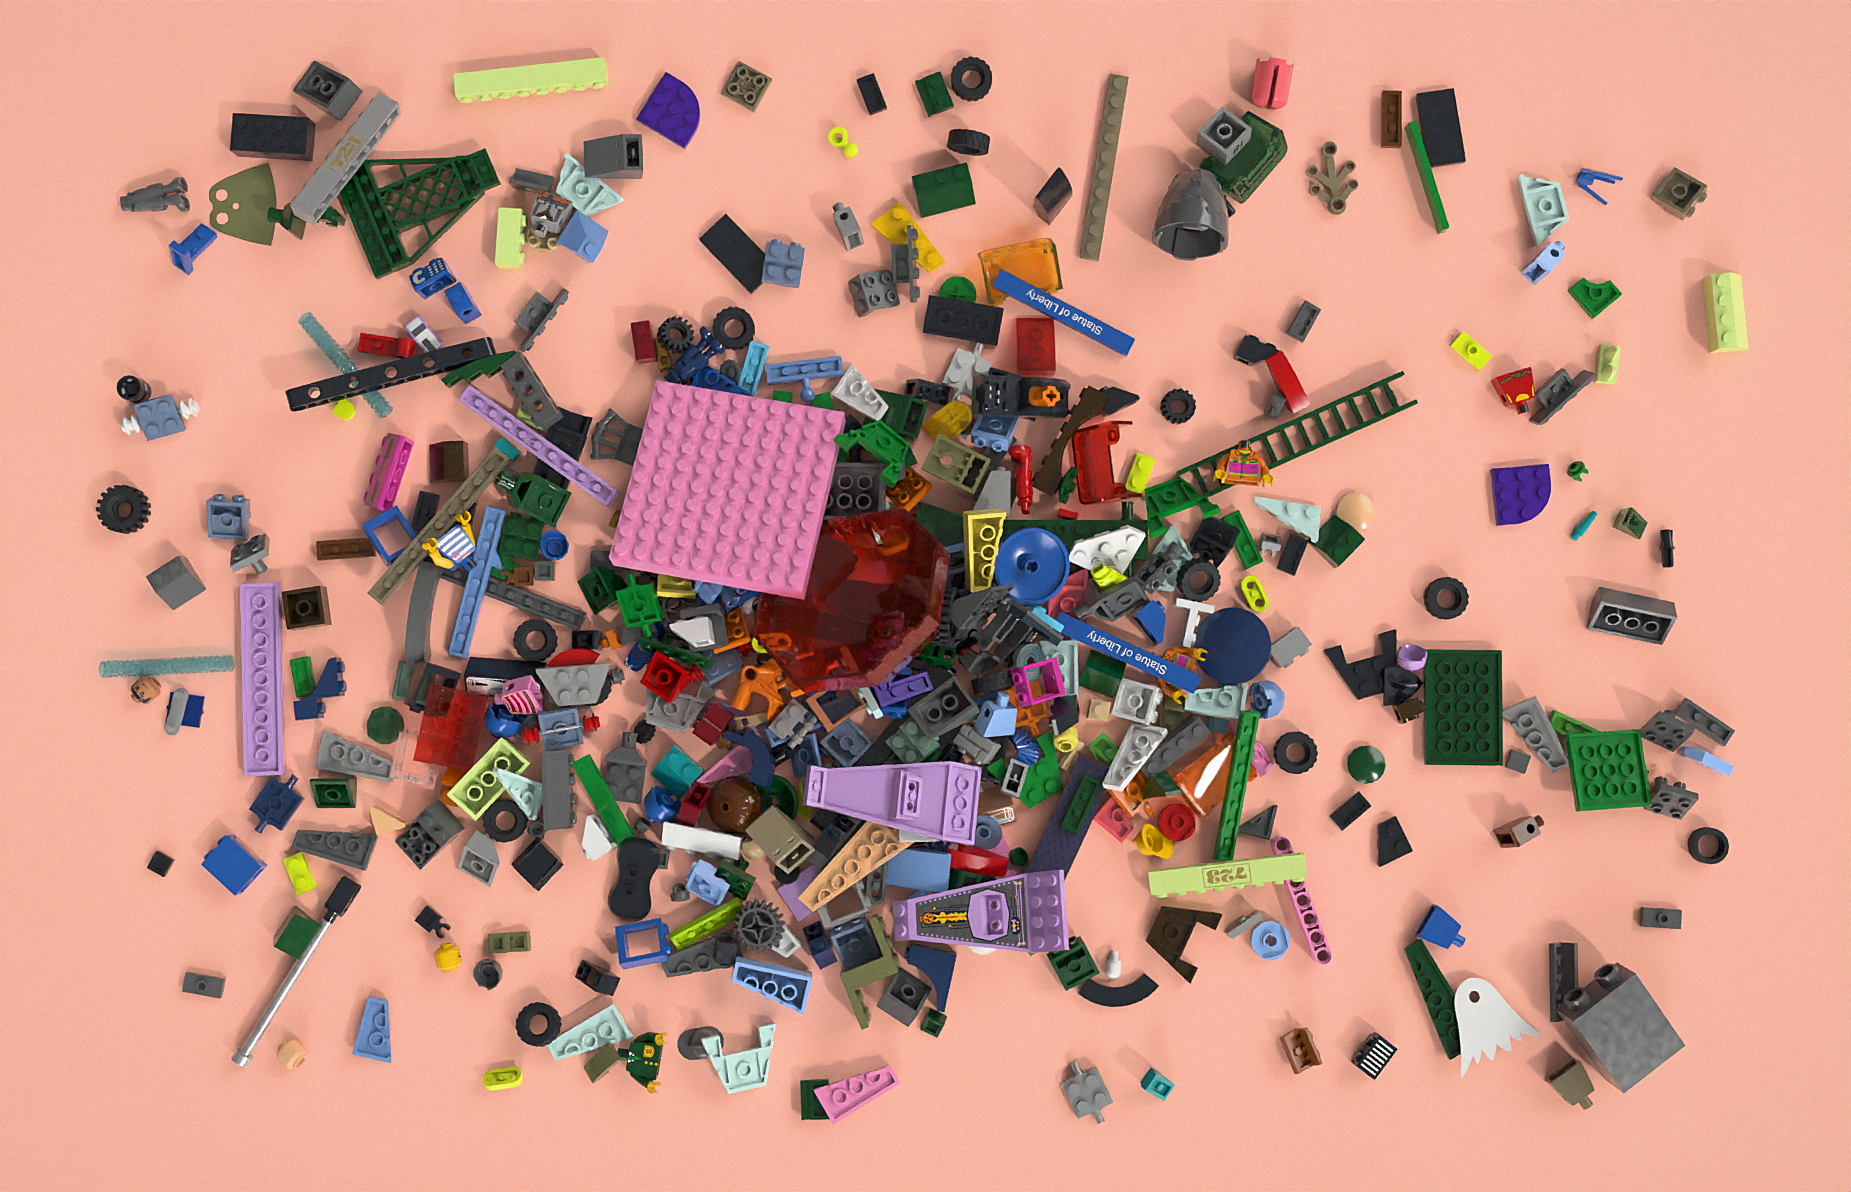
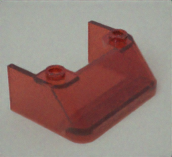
M1111 420L1077 429L1072 435L1074 466L1079 468L1076 482L1078 498L1081 504L1113 503L1142 497L1141 493H1127L1126 486L1123 483L1114 482L1110 446L1118 443L1120 439L1119 428L1133 425L1132 421Z

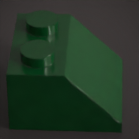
M1332 515L1319 529L1317 543H1313L1310 538L1308 544L1333 568H1337L1363 543L1365 538L1353 526L1336 515Z

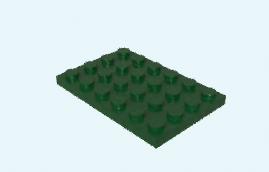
M1425 649L1427 651V659L1423 666L1425 706L1424 765L1503 766L1502 650Z

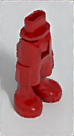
M1014 445L1008 448V453L1011 456L1012 462L1020 463V466L1015 467L1017 504L1021 507L1022 514L1028 515L1030 514L1029 507L1033 501L1031 470L1033 453L1029 446Z

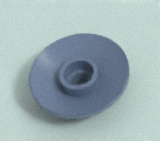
M977 815L973 846L982 849L996 847L1003 835L1000 824L988 815Z

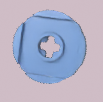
M1270 920L1263 921L1252 929L1250 943L1253 951L1259 957L1266 960H1277L1283 957L1289 948L1290 936L1287 929L1280 923ZM1268 935L1273 938L1275 937V941L1272 942L1273 945L1269 946V943H1265Z

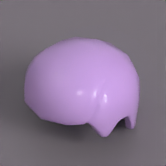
M1402 645L1397 653V663L1409 671L1419 670L1426 663L1427 651L1417 645Z

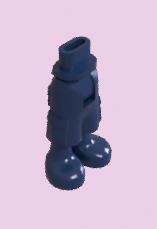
M702 326L699 329L701 335L699 343L696 346L690 344L674 362L671 369H668L669 373L663 378L670 383L678 384L680 382L682 384L685 380L692 378L696 372L706 367L711 357L724 353L726 349Z

